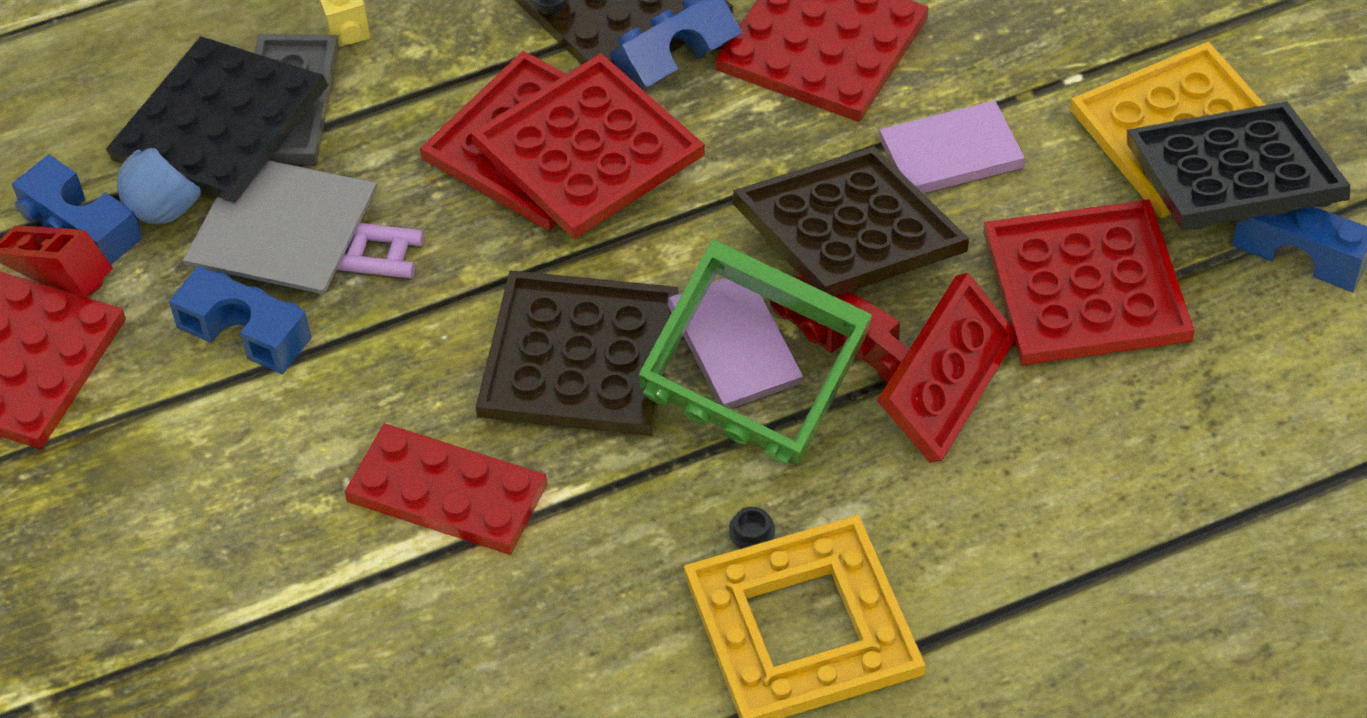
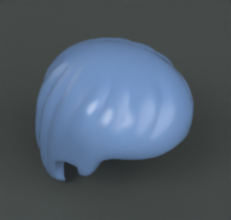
M148 148L142 153L140 150H136L123 162L118 172L117 189L122 204L133 211L137 219L149 224H166L176 220L200 196V188L178 172L155 148Z

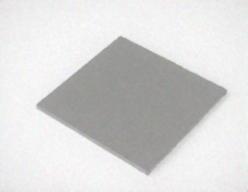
M268 161L235 203L219 197L216 198L183 259V264L198 267L199 265L212 271H220L244 278L325 294L378 187L377 183Z

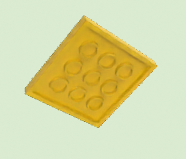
M1208 41L1071 98L1070 111L1144 200H1151L1154 212L1161 219L1171 213L1128 147L1127 129L1252 108L1265 104Z

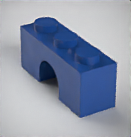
M685 0L682 2L685 8L683 11L673 15L671 9L651 19L650 23L653 26L651 29L641 33L637 27L619 37L617 40L621 46L613 50L609 55L616 67L644 90L678 70L670 54L672 38L681 39L686 42L698 59L742 33L725 0Z
M50 154L12 183L18 200L15 203L16 208L25 219L30 222L36 220L44 227L86 230L110 264H113L142 239L134 212L106 192L94 202L79 206L85 201V197L77 173Z
M1302 208L1291 210L1286 214H1269L1237 222L1233 247L1273 261L1280 246L1290 245L1298 247L1308 253L1313 259L1315 265L1314 278L1347 291L1354 292L1367 267V226L1320 208Z
M199 265L169 300L176 327L210 343L224 329L234 325H245L240 334L247 359L280 374L285 373L312 338L306 312L295 303L282 302L268 296L260 288L245 286L232 280L223 272H213Z

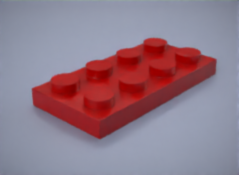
M969 273L955 276L877 400L929 463L944 459L1015 341L1013 327Z
M383 423L344 492L349 503L511 555L548 484L547 476L544 473Z

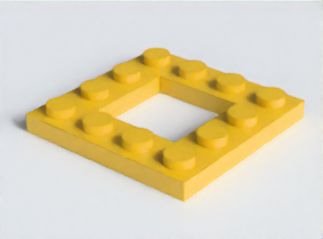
M859 515L684 565L685 579L739 718H785L925 675L926 665ZM831 574L859 641L774 667L747 599Z

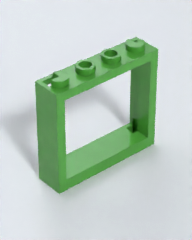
M712 239L638 374L640 388L644 389L643 393L647 398L658 404L667 405L670 402L683 408V414L699 424L707 425L709 421L723 428V433L735 442L746 445L750 441L764 448V454L776 462L787 464L788 461L799 465L870 330L872 314ZM716 274L848 337L795 440L661 376Z

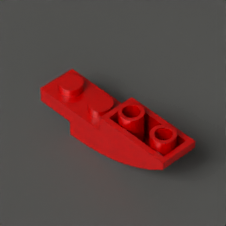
M792 276V277H794V278H796V279H798V280H800V281H803V282L807 283V282H806L803 278H801V277ZM849 292L834 296L872 314L870 330L855 358H862L876 369L879 376L888 383L909 351V348L899 341L900 322L882 309ZM770 300V306L774 313L781 319H787L798 327L811 343L819 344L829 353H833L841 345L845 344L847 336Z

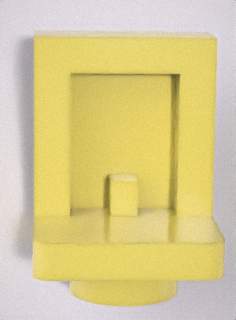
M319 0L324 12L328 35H337L339 47L371 38L363 0Z

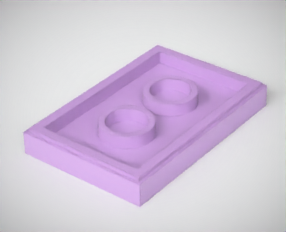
M995 100L883 128L879 132V140L889 161L923 194L1024 168L1025 157Z
M726 278L712 282L683 336L717 403L732 409L801 384L803 375L761 295ZM682 293L669 297L668 306L671 312H673Z

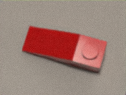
M14 225L0 239L1 264L40 284L67 291L77 296L86 297L95 293L102 286L103 279L113 269L86 230Z

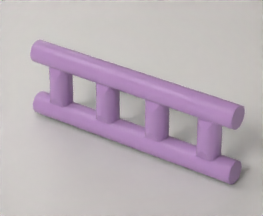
M360 223L337 270L413 279L415 263L404 261L408 245L423 246L425 232L419 229ZM367 241L391 243L387 258L363 256Z

